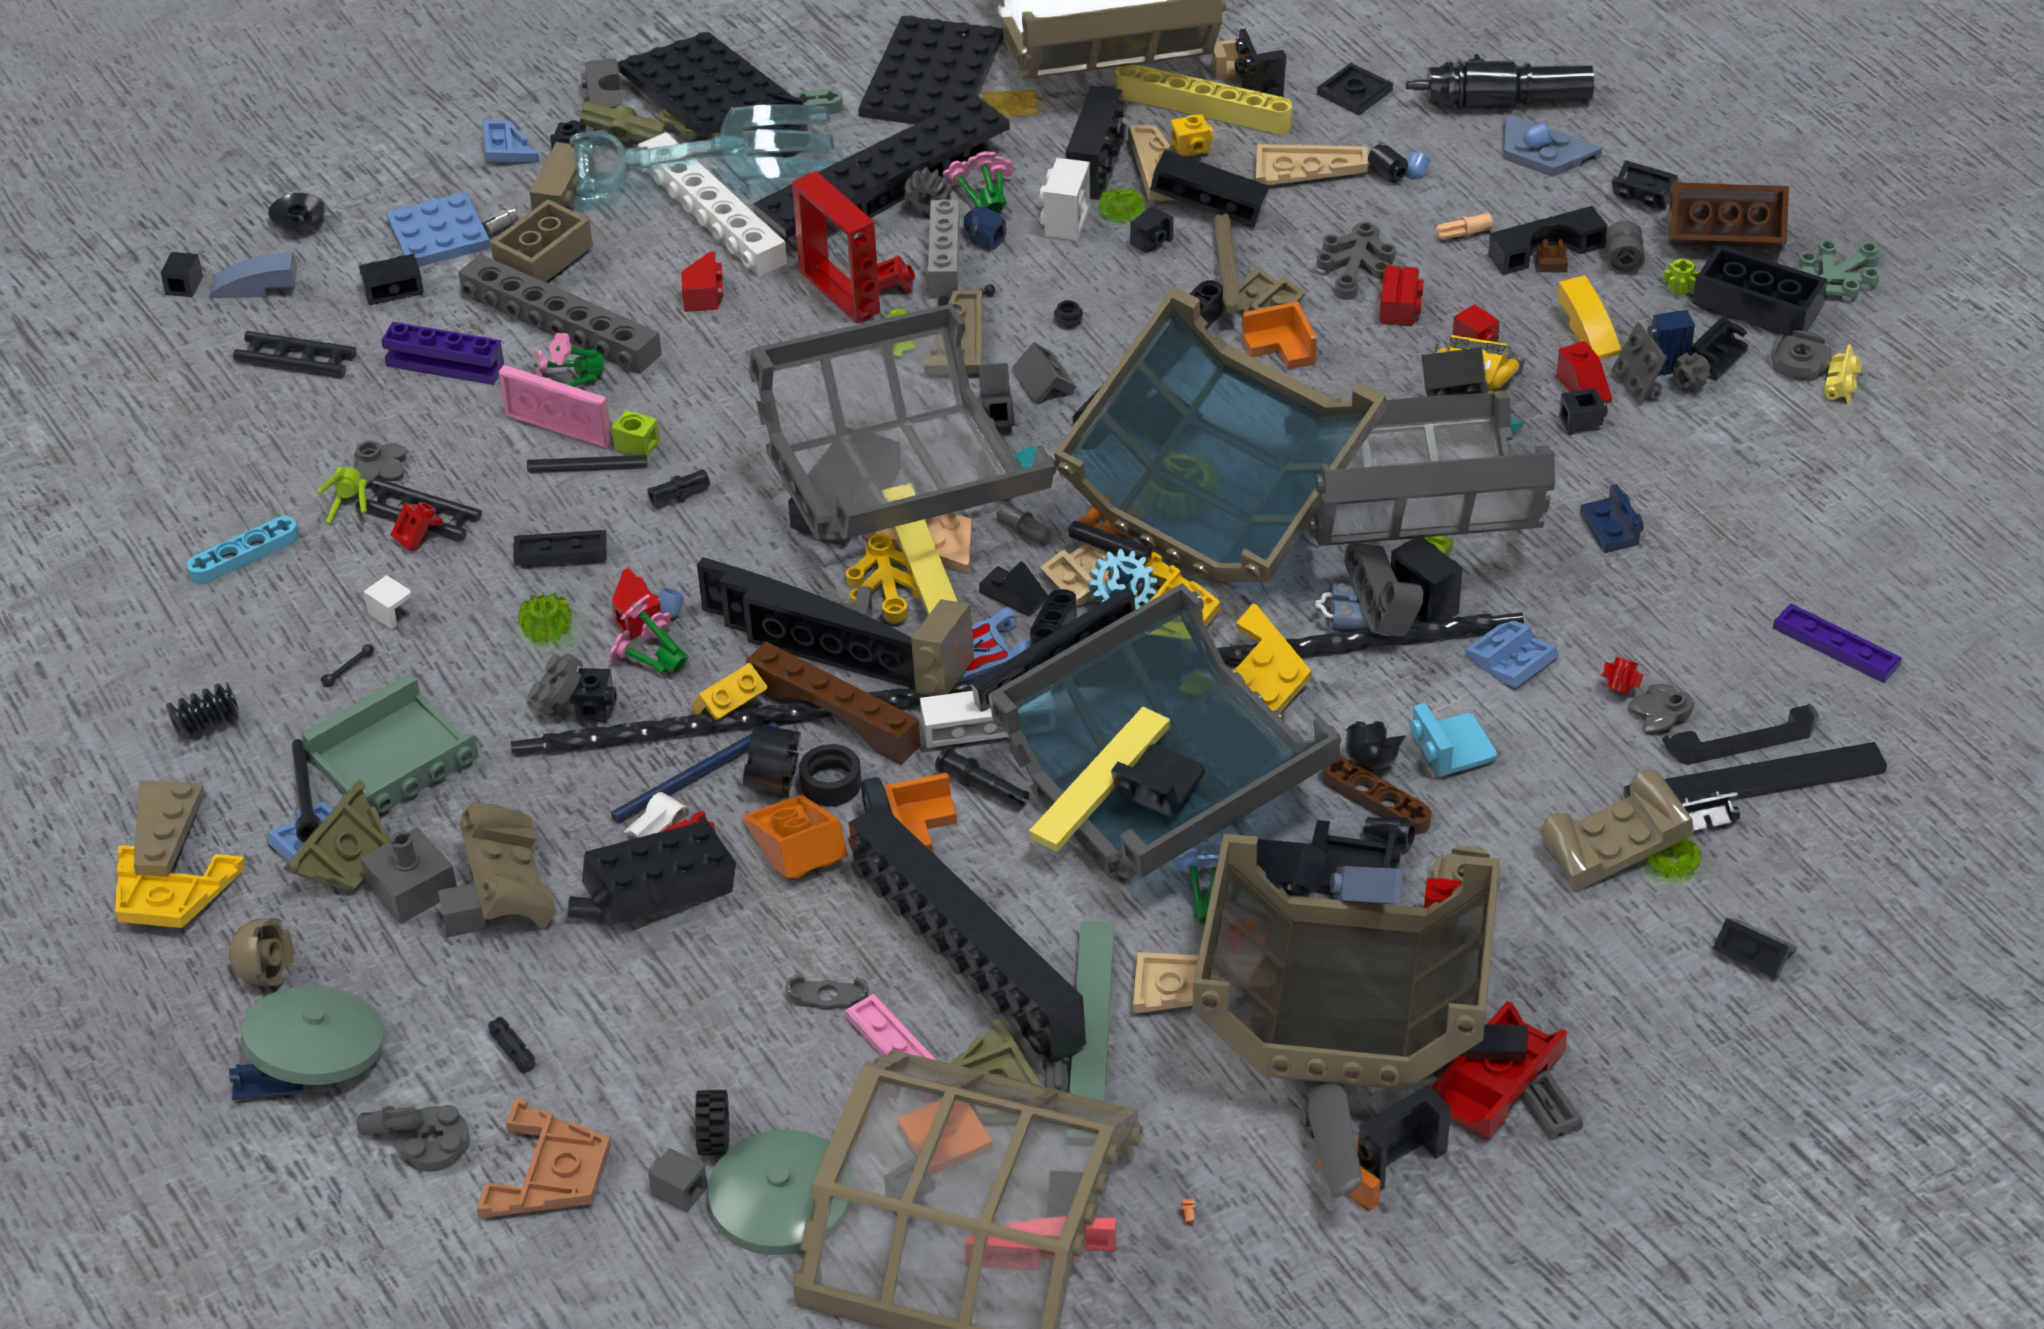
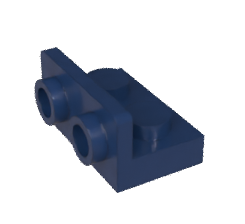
M1617 484L1610 486L1609 498L1580 506L1581 517L1604 553L1639 545L1640 533L1644 528L1642 517L1640 514L1635 513L1630 504L1627 494L1622 493Z

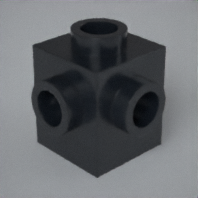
M579 668L580 680L569 697V703L574 704L576 718L608 719L610 707L615 706L617 701V689L613 687L611 669Z

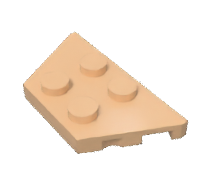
M953 512L925 519L943 566L968 574L970 571L972 519ZM893 527L864 534L866 539L875 534H886L892 538L896 549L902 551Z

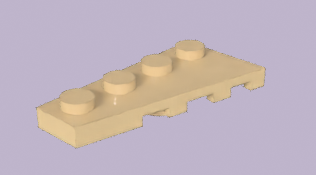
M1129 125L1128 138L1148 199L1156 201L1176 200L1150 190L1154 170L1164 150L1170 151V144L1156 125Z
M1257 144L1256 181L1266 185L1366 173L1368 168V147Z
M1138 952L1133 1014L1192 1006L1193 981L1199 955ZM1213 956L1256 997L1272 994L1275 975L1258 959ZM1210 971L1208 980L1221 981ZM1230 989L1229 1001L1241 999Z

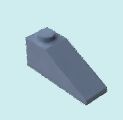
M1336 867V872L1332 873L1330 878V892L1334 893L1333 900L1400 904L1403 869Z

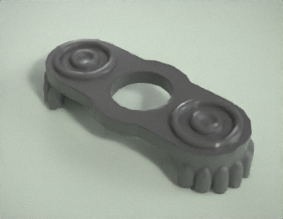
M802 974L794 975L786 981V991L791 1002L797 1005L817 1006L822 1009H833L835 1007L850 1008L867 998L869 991L867 982L864 979H859V977L854 979V984L839 983L834 980H822L820 982L805 981ZM825 988L834 989L838 993L834 999L828 1001L820 999L818 994Z

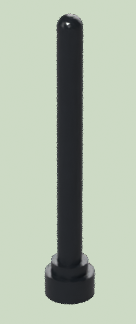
M295 739L292 742V754L301 815L295 823L297 838L301 842H305L322 821L314 814L304 743L301 739Z

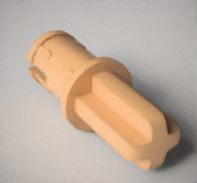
M1488 212L1473 217L1461 216L1457 221L1437 225V237L1440 240L1459 236L1469 238L1474 233L1491 231L1493 229V220Z

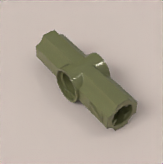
M586 101L583 105L579 122L581 125L606 131L610 138L618 142H627L629 139L645 142L663 134L665 123L638 116L631 107L619 105L614 109Z

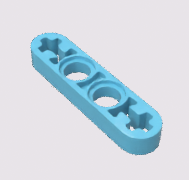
M289 516L277 517L194 555L187 561L190 579L198 584L210 582L294 543L299 538L296 520ZM255 541H264L263 544L258 546L250 545ZM229 553L237 554L235 557L229 559L222 558L224 555Z

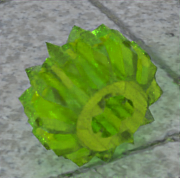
M544 592L538 597L530 595L529 601L521 602V608L518 611V622L521 625L524 636L531 637L534 643L541 639L545 640L546 643L552 638L560 640L561 634L569 633L572 613L569 610L566 599L559 598L556 592L549 596L545 595Z

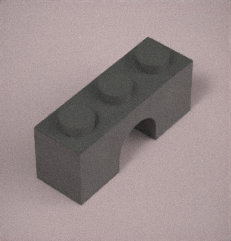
M617 58L584 62L586 72L580 73L584 103L589 101L614 109L619 105H623Z

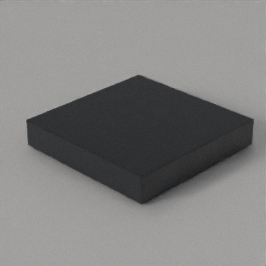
M1353 63L1348 64L1317 87L1318 96L1359 116L1393 91L1392 82Z

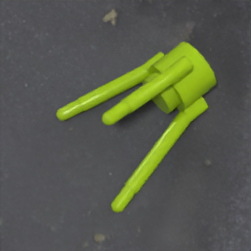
M337 467L335 474L317 490L318 494H322L335 483V489L338 494L326 519L328 525L332 523L343 498L352 497L358 491L361 513L365 514L367 512L365 492L367 481L362 479L361 473L357 469Z

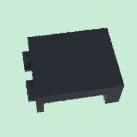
M1317 820L1311 846L1327 853L1317 893L1334 895V893L1330 892V878L1332 873L1336 872V867L1339 866L1393 868V865L1399 866L1402 846L1396 845L1397 833L1390 832L1388 843L1330 835V821Z
M1426 1085L1359 1124V1139L1357 1143L1359 1164L1381 1181L1380 1190L1385 1188L1386 1166L1423 1145L1435 1159L1447 1153L1451 1107L1429 1085Z

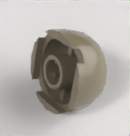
M260 918L251 920L237 930L228 949V958L237 976L250 985L279 986L287 978L280 977L285 965L292 967L293 944L289 930L282 929L278 924L282 923L280 919Z

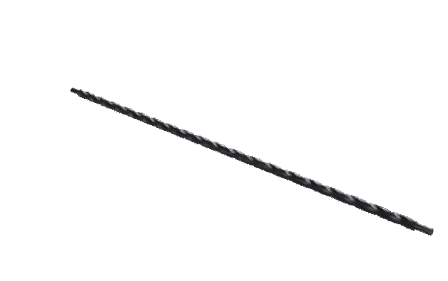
M1519 612L1492 616V614H1478L1447 620L1412 623L1407 634L1403 637L1373 633L1369 628L1349 633L1338 632L1285 640L1299 656H1306L1325 651L1338 652L1362 649L1373 645H1392L1414 642L1421 639L1456 637L1468 633H1487L1496 626L1511 621L1524 624L1523 613ZM1258 643L1220 647L1217 649L1225 664H1241ZM1198 651L1182 652L1183 670L1206 669ZM1084 670L1073 676L1072 680L1076 685L1082 682L1096 683L1119 680L1130 676ZM977 679L956 683L949 694L972 691L971 683ZM1061 683V684H1059L1058 686H1056V687H1054V688L1063 687V685H1062V683ZM915 687L868 692L897 708L920 705V698L932 696L916 693ZM797 701L767 705L760 708L736 709L719 720H715L711 714H694L666 718L660 721L649 720L618 724L611 727L570 730L559 734L546 733L540 738L511 741L512 754L540 750L550 753L573 750L585 746H604L634 740L674 737L685 733L697 734L722 731L734 727H753L756 724L767 725L771 722L779 723L783 721L823 718L834 714L813 703Z

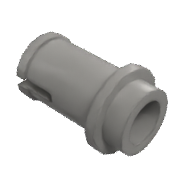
M504 205L501 207V211L486 219H482L481 223L487 234L491 236L508 225H514L519 220V216L513 206L507 207Z

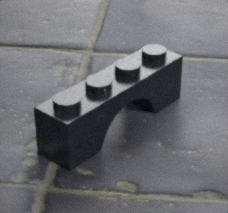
M1593 206L1585 207L1490 233L1488 256L1502 275L1529 268L1530 257L1537 251V246H1542L1543 240L1548 241V246L1558 245V241L1563 240L1567 249L1573 250L1578 254L1606 248L1605 236L1608 225Z

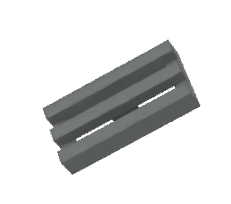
M1548 1070L1537 1074L1520 1094L1551 1141L1557 1139L1559 1133L1565 1136L1570 1134V1129L1572 1128L1575 1131L1583 1128L1582 1118ZM1540 1082H1542L1545 1085V1087L1547 1088V1090L1549 1091V1093L1556 1101V1103L1558 1104V1106L1560 1107V1109L1562 1110V1112L1568 1120L1564 1121L1560 1113L1555 1108L1552 1099L1549 1097V1095H1546V1093L1540 1086Z

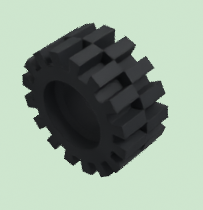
M697 1090L695 1099L697 1154H727L730 1131L727 1090Z

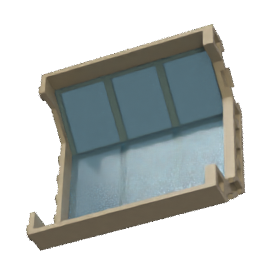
M1173 286L1054 452L1056 468L1113 525L1117 532L1122 535L1129 534L1137 538L1142 545L1149 547L1151 550L1155 548L1161 551L1169 560L1176 564H1185L1196 575L1202 578L1209 577L1216 582H1269L1320 507L1321 493H1317L1315 482L1316 474H1321L1320 464L1327 463L1330 470L1347 468L1384 414L1386 395L1361 382H1358L1353 389L1352 397L1348 402H1342L1340 398H1330L1228 345L1220 336L1214 338L1205 329L1208 323L1200 315V299Z

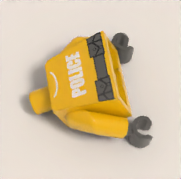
M1451 335L1448 347L1441 348L1439 344H1435V353L1482 347L1489 392L1501 388L1513 375L1523 372L1525 358L1522 357V359L1517 360L1513 358L1512 353H1509L1507 359V344Z

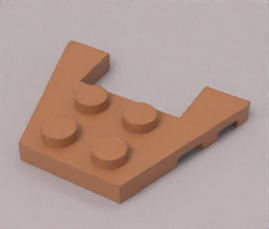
M515 1098L506 1122L508 1132L537 1135L539 1139L523 1186L516 1187L485 1183L476 1208L478 1217L487 1218L593 1204L611 1148L610 1138L575 1122L565 1123L554 1118L552 1112L543 1108L538 1111L529 1107L527 1101Z

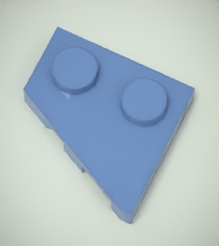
M510 120L482 121L485 161L497 163L538 162L539 151L536 148L531 149L527 145L528 139L517 131V127Z

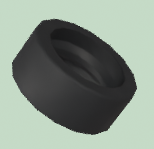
M837 744L820 745L808 751L799 763L801 790L814 803L826 806L839 805L851 800L858 794L861 788L860 759L854 751L846 746ZM828 767H837L849 772L846 777L835 782L818 781L811 777L817 771Z

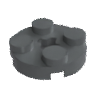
M1803 330L1793 331L1792 336L1784 337V334L1779 335L1773 342L1771 352L1773 369L1776 372L1802 377L1807 381L1817 380L1819 374L1828 369L1832 356V349L1830 346L1828 348L1825 345V339L1822 336Z
M556 654L553 655L545 666L547 672L541 681L536 682L529 691L528 697L533 700L534 707L544 714L550 715L555 712L551 707L556 703L563 705L572 695L580 680L581 674L577 672L578 666L583 668L582 661L571 654H565L562 657Z
M452 1105L430 1106L420 1109L423 1115L421 1116L422 1123L418 1127L397 1131L396 1140L400 1156L406 1163L408 1160L410 1163L415 1164L416 1169L432 1172L446 1169L455 1164V1158L462 1151L465 1154L469 1147L470 1136L467 1123L459 1114L458 1109ZM430 1135H440L436 1138V1142L430 1143L427 1138Z

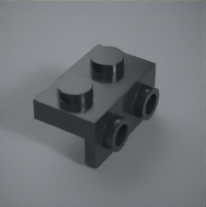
M1625 160L1618 177L1613 176L1611 183L1613 193L1622 199H1634L1652 208L1658 206L1666 209L1670 201V188L1673 182H1678L1679 180L1676 174Z

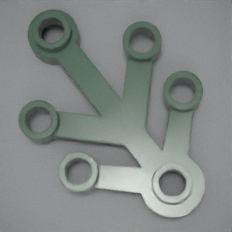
M1832 240L1820 242L1818 253L1822 257L1823 271L1820 277L1828 279L1825 295H1841L1854 298L1859 295L1860 284L1874 286L1879 283L1880 271L1874 267L1879 262L1880 250L1875 243H1862L1855 255L1834 267L1837 244ZM1810 251L1802 252L1799 258V266L1802 268V271L1814 275L1813 269L1816 267L1817 255ZM1859 265L1867 267L1862 273L1849 272ZM1831 282H1839V283H1843V286H1842V285H1830L1829 283H1831Z

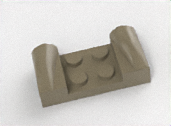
M1644 770L1637 773L1630 784L1631 796L1577 822H1574L1570 815L1566 813H1555L1545 819L1540 830L1543 847L1556 858L1574 892L1695 835L1692 817L1658 771Z
M472 802L469 808L467 807L464 810L459 824L484 919L491 920L503 915L517 914L529 917L540 929H546L556 913V907L550 887L541 885L531 850L536 841V835L531 817L507 807Z

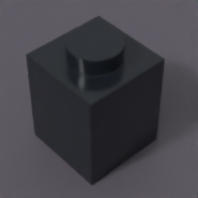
M171 252L160 273L165 295L193 297L203 278L199 256L192 253Z

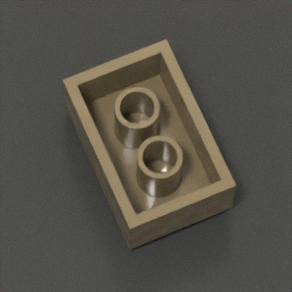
M547 199L490 242L493 260L543 282H547L593 247L590 219Z

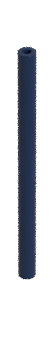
M771 722L767 725L778 727V725L775 722ZM751 734L611 811L613 820L616 823L647 807L650 799L655 794L663 792L669 795L746 752Z

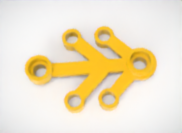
M875 534L868 539L865 546L866 555L855 566L846 570V583L851 587H871V593L882 583L885 600L882 603L883 618L891 625H899L904 622L908 611L906 600L898 597L895 582L912 589L913 597L921 599L904 554L896 550V545L890 536ZM890 561L907 567V573L892 567ZM877 562L878 569L864 581V573ZM854 588L850 592L851 604L856 603L858 588Z

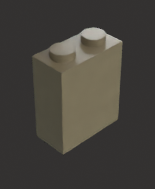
M940 599L911 638L916 693L932 696L949 694L974 659L971 607L969 603Z

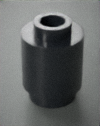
M1378 144L1369 152L1368 162L1371 168L1389 182H1396L1406 175L1408 168L1407 159L1390 146Z

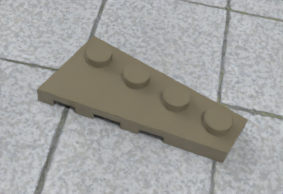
M982 290L953 291L948 304L952 303L958 314L963 316L966 325L965 331L962 334L961 348L967 375L978 374L977 365H982ZM938 333L935 343H932L929 350V358L924 362V375L949 374L941 335Z
M139 780L134 854L136 875L169 877L204 797L203 783Z

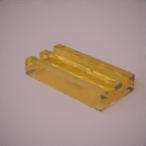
M1036 90L982 92V100L1002 115L1037 114Z

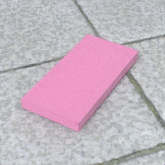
M506 365L499 370L507 417L604 448H608L612 444L606 397Z

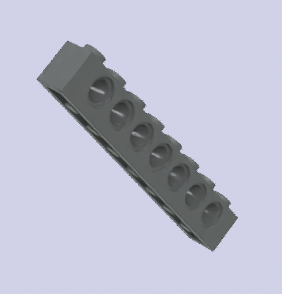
M479 254L458 272L461 292L466 297L472 298L554 336L557 333H567L570 343L586 350L595 349L603 358L637 373H642L662 355L659 332L487 256Z

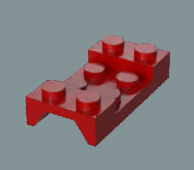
M1509 1001L1504 1003L1487 1024L1528 1025L1529 1036L1526 1060L1466 1059V1057L1458 1056L1431 1086L1451 1107V1120L1487 1139H1490L1509 1117V1107L1542 1069L1544 1071L1549 1070L1566 1050V1030L1561 1028L1548 1035L1523 1021L1514 1004Z

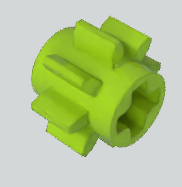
M1678 259L1673 264L1669 263L1668 270H1664L1663 282L1669 283L1668 290L1672 293L1686 295L1690 291H1695L1696 277L1699 271H1695V264L1691 261Z

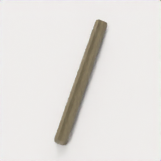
M1226 213L1223 215L1217 214L1214 220L1226 312L1230 315L1234 312L1238 314L1241 311L1230 217Z

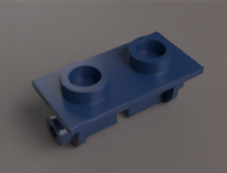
M236 1064V1068L229 1069V1079L231 1083L233 1082V1100L304 1093V1084H296L274 1078L262 1072L253 1064Z

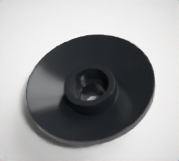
M292 193L273 202L268 214L270 221L275 226L287 230H298L317 223L323 217L325 207L323 201L316 195Z

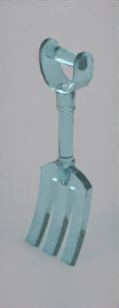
M795 104L731 108L723 121L720 136H715L710 140L654 148L644 146L624 149L622 143L615 136L606 132L590 131L575 134L570 137L569 142L570 146L575 149L579 178L576 196L580 199H596L614 194L624 185L628 177V171L648 169L652 165L709 157L724 158L730 171L741 181L801 178L814 171L818 172L836 162L808 158H748L747 156L779 152H830L834 149L832 134L795 130L744 131V129L787 124L826 125L830 121L829 108ZM592 148H607L614 151L620 157V164L613 175L597 182Z

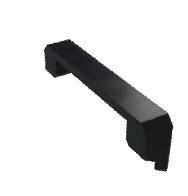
M1808 703V705L1791 708L1787 724L1701 742L1694 731L1677 733L1671 738L1666 735L1662 738V741L1675 758L1686 765H1691L1810 738L1819 715L1814 706Z

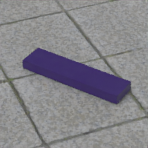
M1791 603L1774 620L1773 629L1883 683L1901 665L1902 657Z

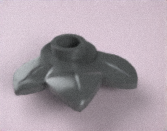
M364 441L357 446L354 454L355 462L357 463L355 469L361 473L362 479L366 480L367 484H371L378 477L383 480H396L404 475V469L399 459L408 453V449L396 443L380 446L375 441Z
M1654 684L1649 686V694H1642L1634 698L1628 705V709L1634 713L1647 716L1643 731L1644 733H1655L1669 729L1675 722L1684 721L1692 714L1694 702L1688 693L1677 692L1671 685Z

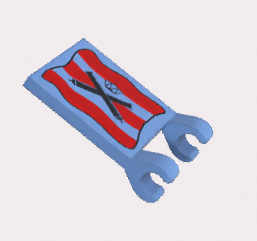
M1003 608L992 618L972 625L974 659L957 683L986 674L1030 647V642L1023 640L1008 650L998 632L1015 629L1016 622L1013 619L1015 614L1011 608Z

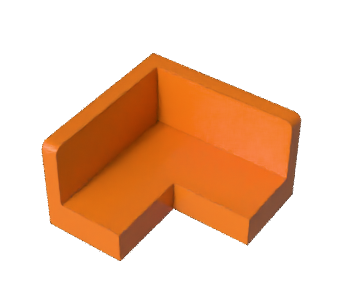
M1298 301L1247 311L1242 314V341L1251 357L1279 352L1288 370L1316 364L1317 338Z
M948 773L884 785L890 812L933 853L928 829L957 823V813L951 797Z

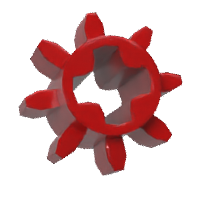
M1616 656L1613 664L1605 662L1601 677L1608 679L1606 687L1629 694L1631 686L1640 688L1644 674L1637 672L1639 663Z

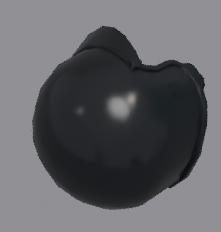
M1357 721L1346 729L1345 750L1348 758L1355 765L1368 771H1379L1388 767L1396 760L1400 745L1406 736L1387 738V728L1383 722L1375 721L1372 724L1366 725L1365 722Z

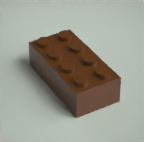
M1673 182L1670 188L1668 244L1783 248L1787 243L1789 186Z

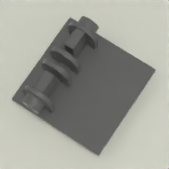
M1637 322L1611 370L1636 403L1641 405L1645 397L1657 399L1661 396L1662 386L1655 379L1667 357L1641 323Z

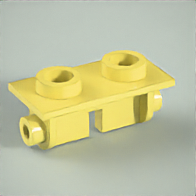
M1851 344L1847 346L1845 354L1838 353L1831 358L1828 371L1829 377H1827L1824 387V394L1828 399L1834 400L1845 397L1848 405L1851 404L1853 392L1857 391V373L1861 372L1860 358L1858 355H1854Z

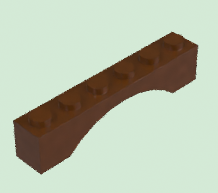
M768 642L761 645L746 659V664L751 663L767 685L766 691L762 694L773 700L796 698L826 709L852 727L876 753L900 765L921 746L918 718Z

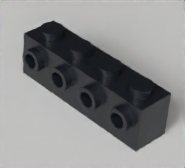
M1164 150L1154 170L1150 190L1219 215L1226 213L1231 219L1253 227L1256 226L1265 207L1270 188L1269 185L1168 150Z

